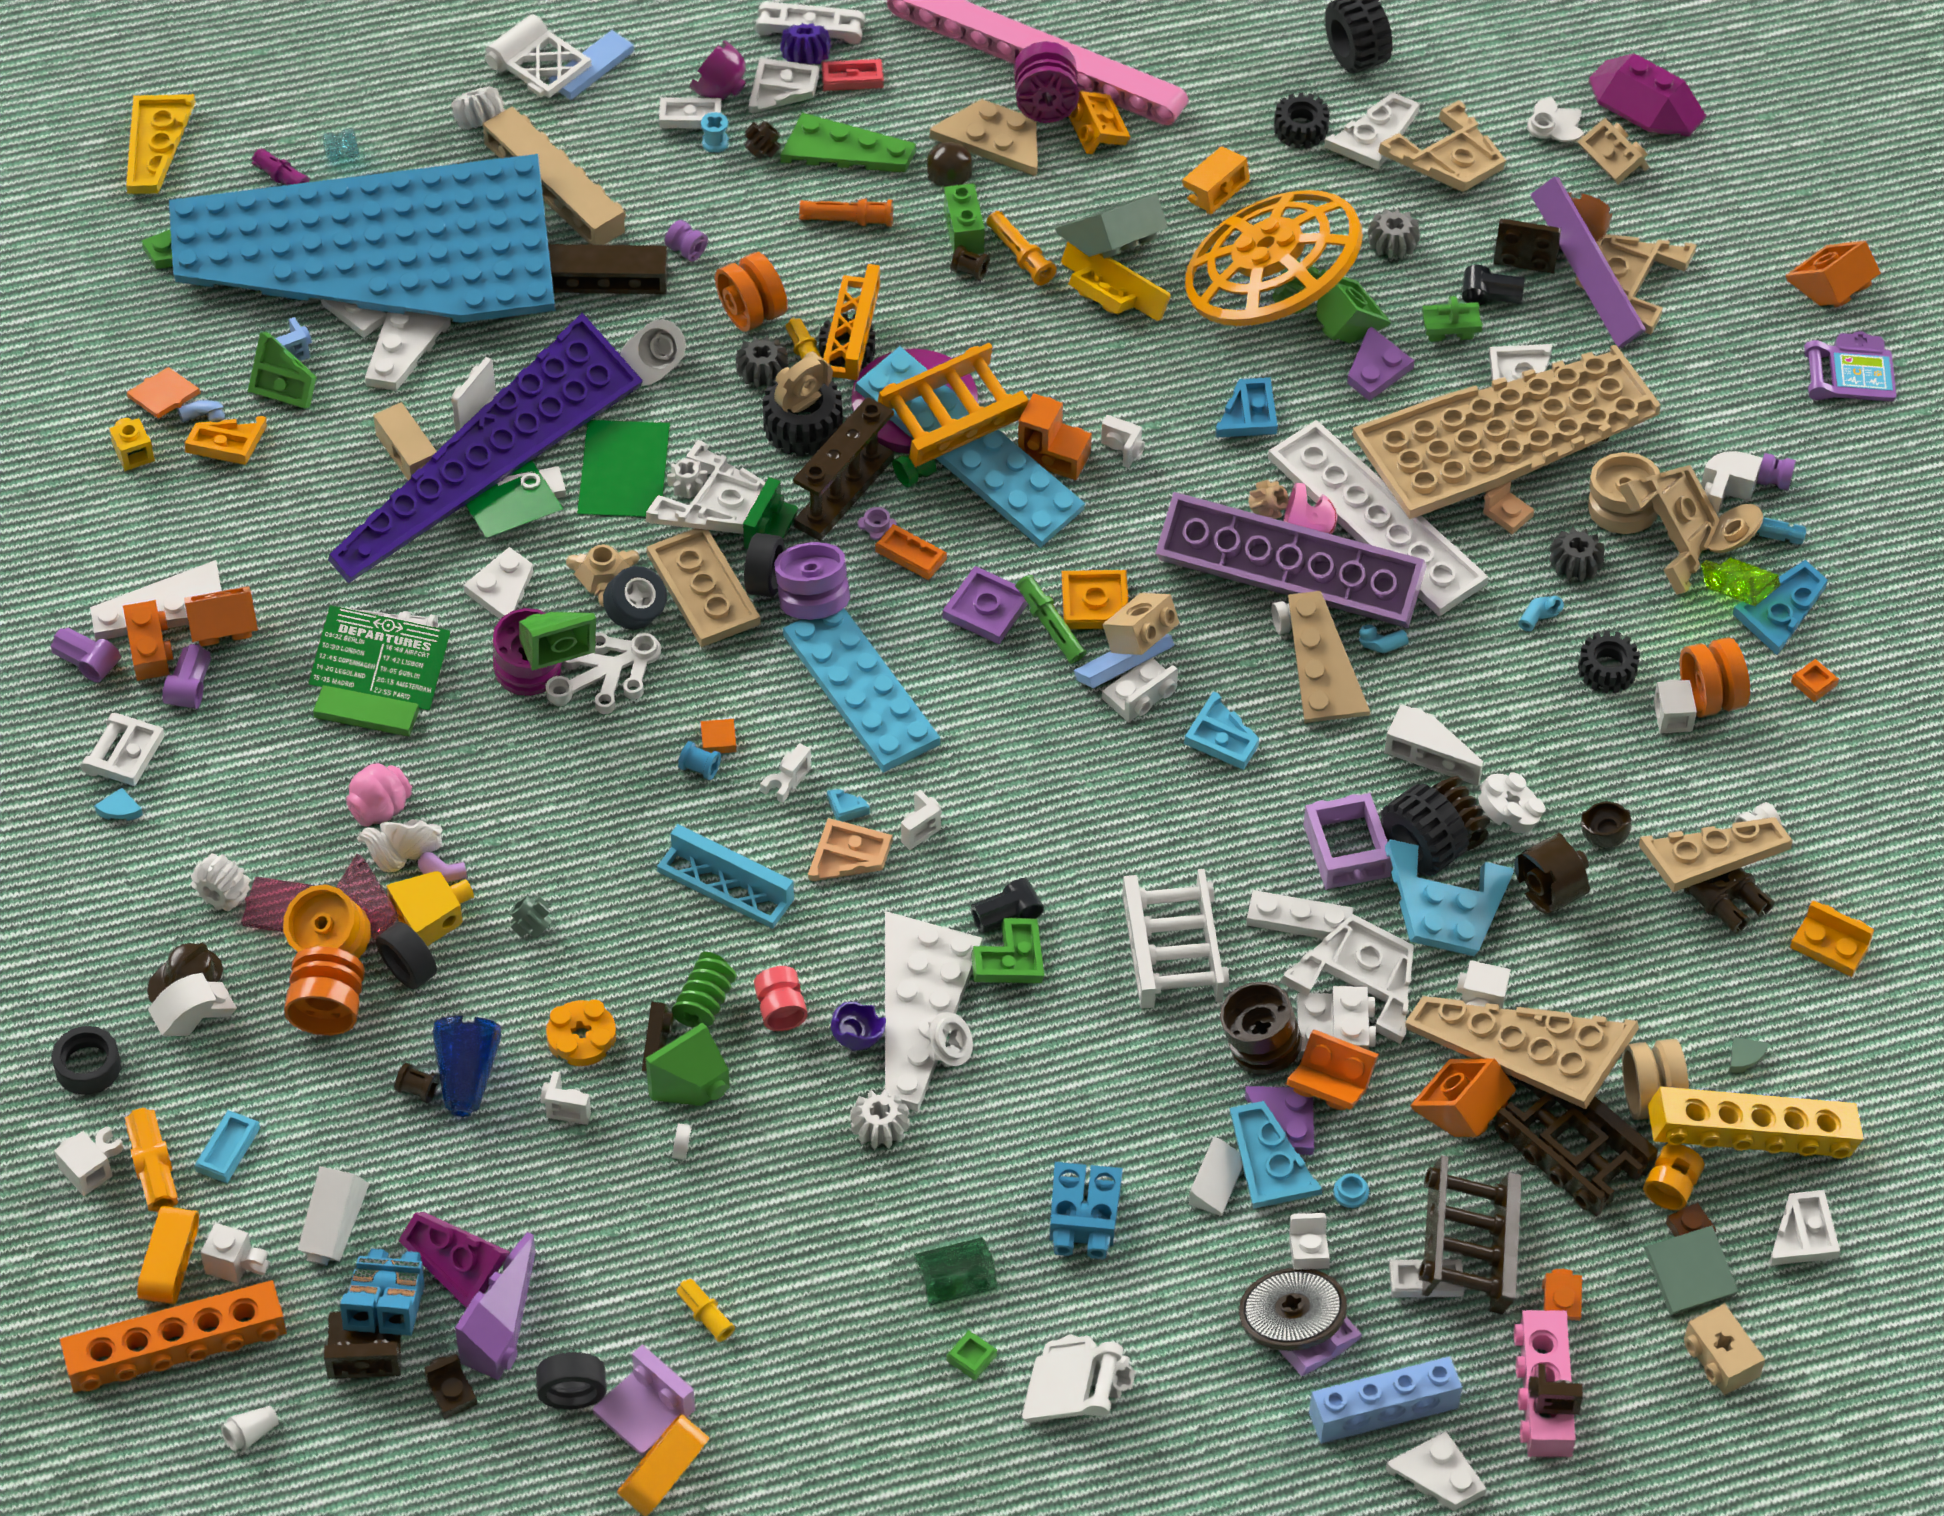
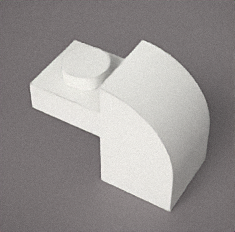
M1728 451L1717 454L1708 461L1704 469L1701 486L1705 489L1704 491L1717 516L1719 515L1725 495L1751 501L1763 458L1743 452Z
M203 973L186 976L169 985L159 994L148 1008V1011L162 1036H189L203 1018L230 1017L237 1008L222 982H207Z

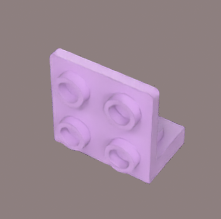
M642 1344L632 1353L633 1372L593 1407V1413L638 1454L645 1456L678 1415L682 1413L685 1417H688L695 1411L694 1389Z

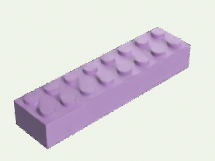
M1173 492L1155 553L1160 561L1284 595L1321 591L1328 607L1409 628L1427 567L1425 560L1177 492Z

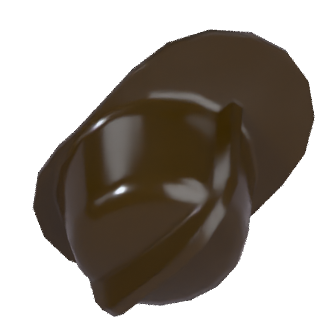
M203 942L200 944L186 943L177 946L169 954L168 960L150 978L147 987L149 1000L153 1003L169 985L189 975L203 973L207 982H218L223 973L221 960L215 953L209 951Z

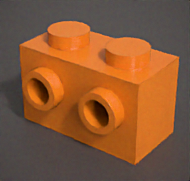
M156 600L124 605L123 610L137 681L170 675L167 661L174 659L170 640L164 641L162 631L168 630L165 610L158 612Z

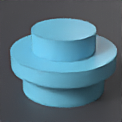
M1349 1173L1336 1181L1333 1194L1340 1205L1347 1208H1357L1367 1201L1369 1187L1361 1176Z

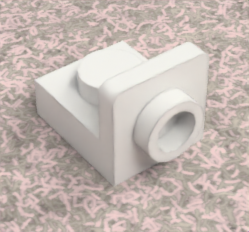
M1106 415L1102 422L1101 443L1114 450L1123 451V466L1129 468L1134 459L1141 457L1144 450L1145 442L1141 440L1142 427Z
M921 790L914 793L915 811L909 813L901 822V842L909 850L941 830V807L933 797L928 798Z
M553 1071L550 1083L545 1082L541 1092V1103H544L546 1106L547 1118L588 1125L591 1115L589 1094L575 1089L562 1090L560 1072Z
M1325 1213L1292 1214L1290 1216L1289 1243L1294 1270L1329 1268L1330 1256L1326 1237L1327 1219Z

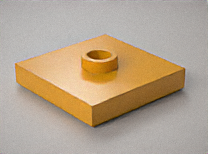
M1126 570L1061 572L1063 620L1070 629H1104L1102 624L1128 603Z

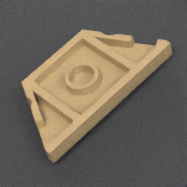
M980 99L932 126L930 129L931 139L942 143L951 141L962 144L970 153L1033 176L1037 175L1036 122L1022 113Z

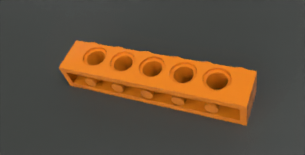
M273 1280L59 1339L72 1389L75 1393L78 1391H92L101 1385L114 1381H128L136 1377V1375L151 1371H164L172 1365L183 1362L200 1361L208 1355L219 1352H233L255 1342H269L278 1336L287 1334L275 1285ZM245 1317H250V1318H252L251 1320L246 1321V1322H240V1321H239V1320H241L242 1318H245ZM216 1327V1329L213 1331H204L206 1328ZM173 1337H181V1338H180L179 1340H177V1341H173V1342L168 1341L169 1339H171V1338H173ZM141 1346L145 1347V1348H144L143 1350H141V1351H132L133 1349H135V1348H137V1347H141ZM104 1356H108V1357H109V1358H108L107 1360H105V1361H97V1359H99V1358H101V1357H104Z

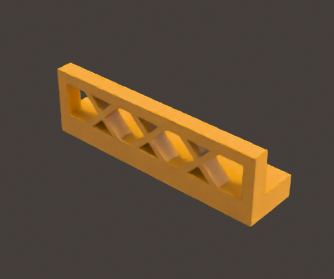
M868 264L864 278L843 275L823 359L830 365V361L842 356L845 359V368L831 366L833 370L832 377L858 380L880 289V265ZM848 287L862 288L861 294L853 299L847 292ZM853 308L856 311L855 319L847 322L842 314ZM848 332L850 340L842 346L836 340V337Z

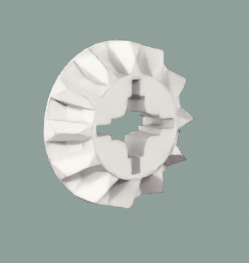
M952 1012L939 1013L928 1021L929 1030L924 1035L930 1040L927 1048L934 1051V1060L942 1061L944 1067H957L964 1064L969 1059L973 1048L972 1035L966 1022ZM950 1033L948 1040L950 1046L946 1047V1037L944 1035Z

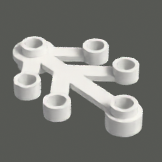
M596 633V643L602 642L604 645H596L595 653L562 662V665L570 670L576 669L580 665L594 668L571 680L564 676L550 678L546 683L547 699L556 706H564L572 699L573 693L605 678L601 692L595 697V707L599 713L609 714L615 709L614 693L621 671L633 664L630 678L626 679L623 684L624 695L631 700L639 699L644 693L642 680L647 664L655 662L661 655L659 641L648 633H640L632 641L608 637L604 633ZM609 650L622 652V654L616 657L604 655ZM638 687L636 690H630L629 688ZM602 701H609V702H610L609 704H606V705L601 704Z

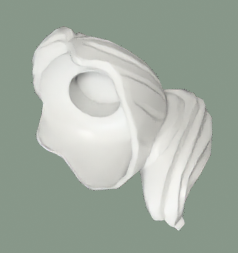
M411 819L405 825L383 822L380 824L381 832L375 828H365L357 837L358 842L367 845L372 859L382 871L396 872L404 867L407 859L416 860L425 852H433L442 846L441 832L443 829L437 824L428 825L422 820L416 821Z

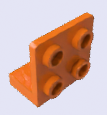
M1314 1029L1310 1034L1301 1064L1288 1077L1286 1085L1294 1088V1092L1301 1096H1316L1326 1100V1104L1334 1109L1351 1110L1366 1093L1379 1054Z

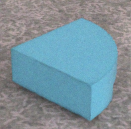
M120 788L94 805L96 813L108 820L114 818L131 821L143 816L141 807L123 788Z
M841 789L827 791V799L836 820L845 822L870 814V807L862 797L844 793V790Z

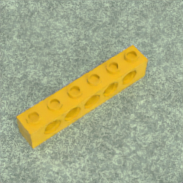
M1659 1087L1647 1105L1653 1141L1667 1142L1671 1145L1692 1144L1701 1145L1705 1148L1728 1147L1739 1151L1753 1149L1765 1150L1769 1153H1799L1803 1156L1826 1155L1841 1159L1851 1157L1863 1141L1856 1103Z

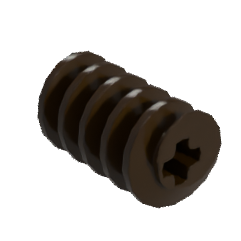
M1454 776L1432 787L1444 795L1461 816L1468 833V851L1480 846L1487 839L1489 833L1486 829L1490 824V818L1483 815L1481 806H1475L1477 803L1476 799L1473 796H1469L1470 791L1468 787L1462 786V779L1459 776Z

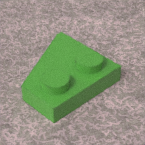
M261 332L248 392L302 408H309L317 376L270 333Z

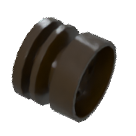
M1251 982L1239 986L1226 997L1221 1006L1220 1021L1236 1064L1244 1071L1256 1075H1265L1284 1070L1295 1061L1301 1051L1302 1035L1289 996L1282 988L1269 982Z

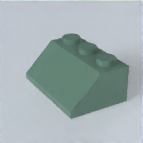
M1153 193L1108 207L1055 229L1059 236L1089 257L1102 253L1104 259L1121 253L1120 247L1122 251L1139 246V239L1141 244L1157 239V232L1167 229L1168 225L1158 195Z

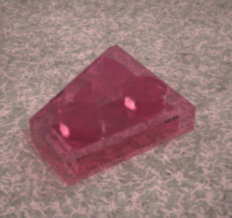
M356 854L336 887L342 890L366 912L371 924V938L376 941L378 935L395 923L399 913L366 860L361 855Z

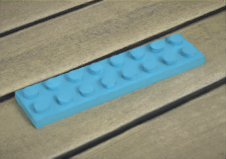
M899 346L856 382L855 390L865 399L868 396L878 402L879 392L887 385L892 383L898 384L928 369ZM947 385L933 390L952 419L958 420L969 415L956 393ZM922 396L905 402L925 432H931L941 427ZM894 410V415L890 420L914 440ZM1000 430L989 433L936 458L1040 548L1085 508V502Z

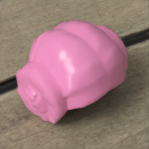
M380 763L370 764L353 776L349 784V795L346 797L348 809L362 826L369 827L372 824L387 822L393 816L400 813L401 810H404L406 799L412 795V785L400 768L392 765L385 767Z

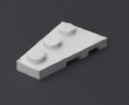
M405 311V314L387 312L365 376L366 386L397 391L417 367V361L423 353L430 351L435 345V339L438 335L450 327V317Z

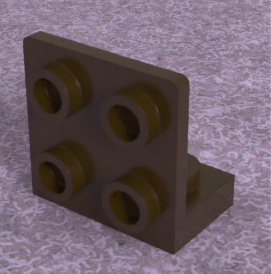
M1501 218L1498 226L1493 264L1554 274L1561 228Z
M341 1311L330 1312L328 1315V1345H324V1362L328 1379L401 1376V1335L379 1333V1324L375 1333L343 1330ZM359 1312L353 1318L358 1321L369 1320L368 1312ZM394 1315L389 1321L394 1324H401L402 1315Z

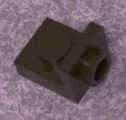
M457 1354L449 1357H439L424 1368L426 1385L444 1420L478 1405L477 1397L462 1371L461 1361Z
M1538 1364L1536 1375L1529 1376L1528 1397L1535 1398V1413L1579 1415L1583 1400V1384L1572 1383L1567 1380L1546 1382V1364Z

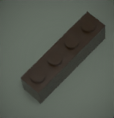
M548 244L554 293L667 294V246Z

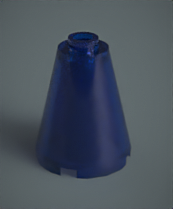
M450 1016L434 1022L432 1035L444 1107L450 1110L454 1116L468 1117L472 1115V1112L480 1108L502 1038L501 1026L492 1020L474 1017V1023L463 1022V1016Z

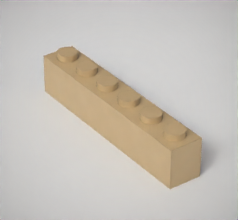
M511 106L483 123L485 145L499 158L538 154L543 200L589 244L605 245L625 233L624 218L626 215L622 206L618 202L614 203L600 185H595L581 167H576L563 150H558L544 132H539L526 115H521Z

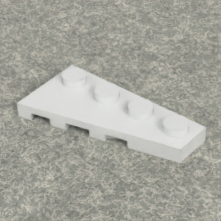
M216 560L90 607L96 641L127 636L128 632L123 606L156 600L158 612L165 610L168 628L189 625L184 598L222 591Z

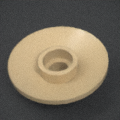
M1744 504L1722 514L1719 517L1720 521L1708 545V549L1714 553H1725L1746 545L1759 530L1763 522V512L1754 504Z

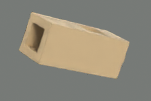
M400 402L374 414L373 417L376 436L409 481L411 476L419 468L421 469L437 451L403 403Z

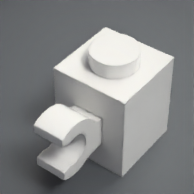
M1470 960L1467 973H1460L1456 992L1462 993V1000L1467 1005L1485 1007L1486 1003L1497 1004L1499 1008L1503 1009L1511 969Z
M109 1126L102 1128L97 1133L95 1143L82 1131L76 1136L64 1140L54 1150L60 1171L83 1196L113 1177L108 1158L118 1155L124 1149L120 1138L113 1143H105L113 1137Z
M214 1223L201 1250L205 1274L239 1284L245 1269L259 1275H265L270 1265V1261L266 1260L268 1256L267 1251L260 1248H251L247 1232Z

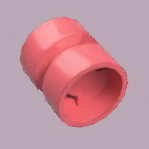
M788 966L771 967L756 976L754 988L757 999L761 1002L760 1011L767 1029L772 1031L791 1030L806 1020L807 1009L804 997L801 994L797 972L793 968Z

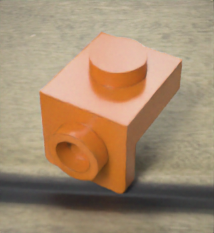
M1554 1269L1551 1273H1546L1542 1281L1544 1311H1566L1567 1320L1580 1321L1582 1311V1275H1573V1271L1568 1269Z

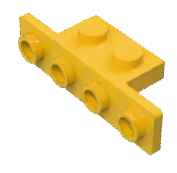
M1067 242L1061 263L1075 272L1071 274L1068 285L1078 290L1081 296L1093 299L1110 313L1119 314L1134 307L1156 321L1163 318L1171 297L1169 292L1110 257L1103 259L1102 253L1089 257Z

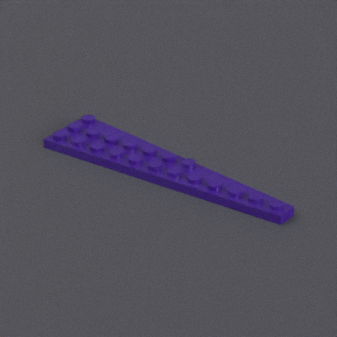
M581 313L556 337V340L547 349L544 348L527 368L524 367L506 388H502L491 402L480 409L433 454L431 459L421 469L419 468L408 482L400 489L398 488L385 504L376 509L366 519L364 524L359 525L329 554L328 561L349 584L640 388L643 380L589 319Z

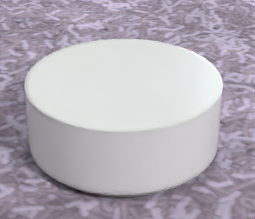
M678 1123L672 1158L686 1159L692 1128L690 1125Z

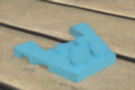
M1390 839L1385 845L1386 856L1391 858L1393 866L1391 874L1394 883L1398 884L1401 901L1399 903L1410 942L1475 956L1483 943L1511 880L1514 868L1485 862L1480 867L1479 891H1474L1417 877L1419 846Z

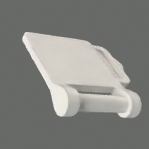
M1071 1334L1060 1340L1049 1341L1044 1347L1042 1356H1038L1035 1359L1022 1418L1026 1422H1035L1080 1415H1108L1111 1408V1402L1108 1400L1116 1362L1122 1359L1123 1347L1115 1342H1104L1096 1347L1095 1342L1089 1336L1077 1337ZM1097 1361H1102L1094 1396L1089 1398Z

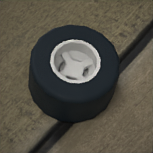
M631 566L623 569L607 584L603 593V606L607 615L615 624L625 629L637 630L648 626L663 612L667 602V590L662 579L654 571L641 566Z

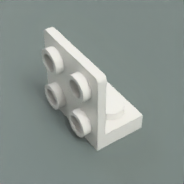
M485 357L479 366L476 365L472 369L466 382L461 387H457L452 395L451 403L453 404L456 432L480 409L491 402L498 393L495 389L493 360Z

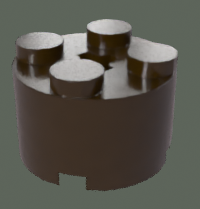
M1561 833L1550 836L1515 857L1514 868L1519 883L1525 881L1529 889L1524 894L1531 904L1544 914L1557 911L1590 892L1586 869L1589 868V861L1581 850L1575 851Z

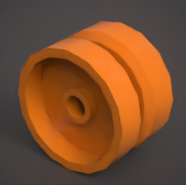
M753 252L741 258L739 265L730 263L716 270L715 285L723 308L731 321L743 332H748L761 326L764 318L766 320H773L786 313L788 303L784 286L774 266L762 253Z
M1726 637L1713 640L1708 647L1699 643L1686 646L1681 650L1679 659L1681 680H1690L1697 711L1696 716L1702 718L1715 715L1721 710V707L1724 710L1733 711L1745 708L1748 705L1750 699L1748 669L1742 651L1733 638Z

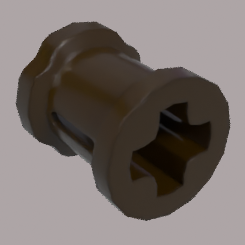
M960 245L953 254L950 269L953 272L962 271L973 275L975 280L981 281L988 270L990 256L988 254L979 255L967 251L965 246Z
M404 1063L397 1074L394 1090L399 1093L405 1091L421 1097V1101L428 1104L437 1092L440 1075L434 1072L429 1075L414 1069L410 1063Z

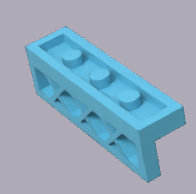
M679 824L670 833L671 848L657 865V872L772 929L794 901L793 880ZM678 855L690 861L691 868L677 870L670 865ZM712 872L719 876L720 882L706 884L700 881L699 875ZM740 886L748 891L749 896L736 899L729 895L727 889ZM771 901L778 906L771 915H768L758 910L756 903Z

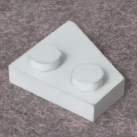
M760 58L749 101V113H756L814 98L819 77V66Z

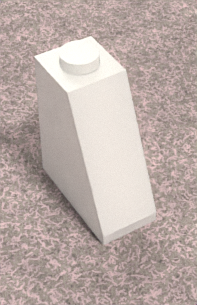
M322 1166L319 1167L298 1246L299 1251L308 1254L307 1261L321 1265H328L329 1259L340 1262L369 1185L367 1181L352 1173Z

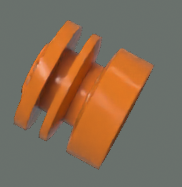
M317 946L298 952L292 961V972L289 978L290 987L287 990L284 1006L285 1018L300 1030L316 1035L332 1036L351 1030L357 1022L360 1004L359 995L362 992V982L365 975L362 962L349 952L334 947Z

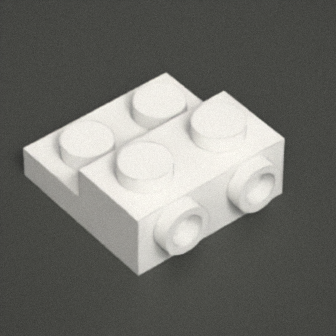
M1333 986L1332 994L1309 993L1308 996L1302 993L1297 994V1023L1302 1035V1046L1298 1059L1303 1058L1310 1034L1314 1029L1369 1050V1047H1375L1376 1027L1369 1026V1018H1374L1375 997H1368V987Z

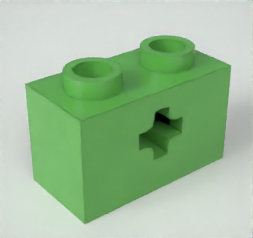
M975 184L944 187V215L953 254L960 245L965 246L967 251L984 254L985 228Z

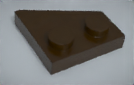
M651 1001L641 1070L645 1074H647L646 1058L666 1046L668 1033L671 1034L673 1013L665 1003Z

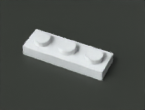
M1253 890L1246 925L1324 939L1353 914V907Z

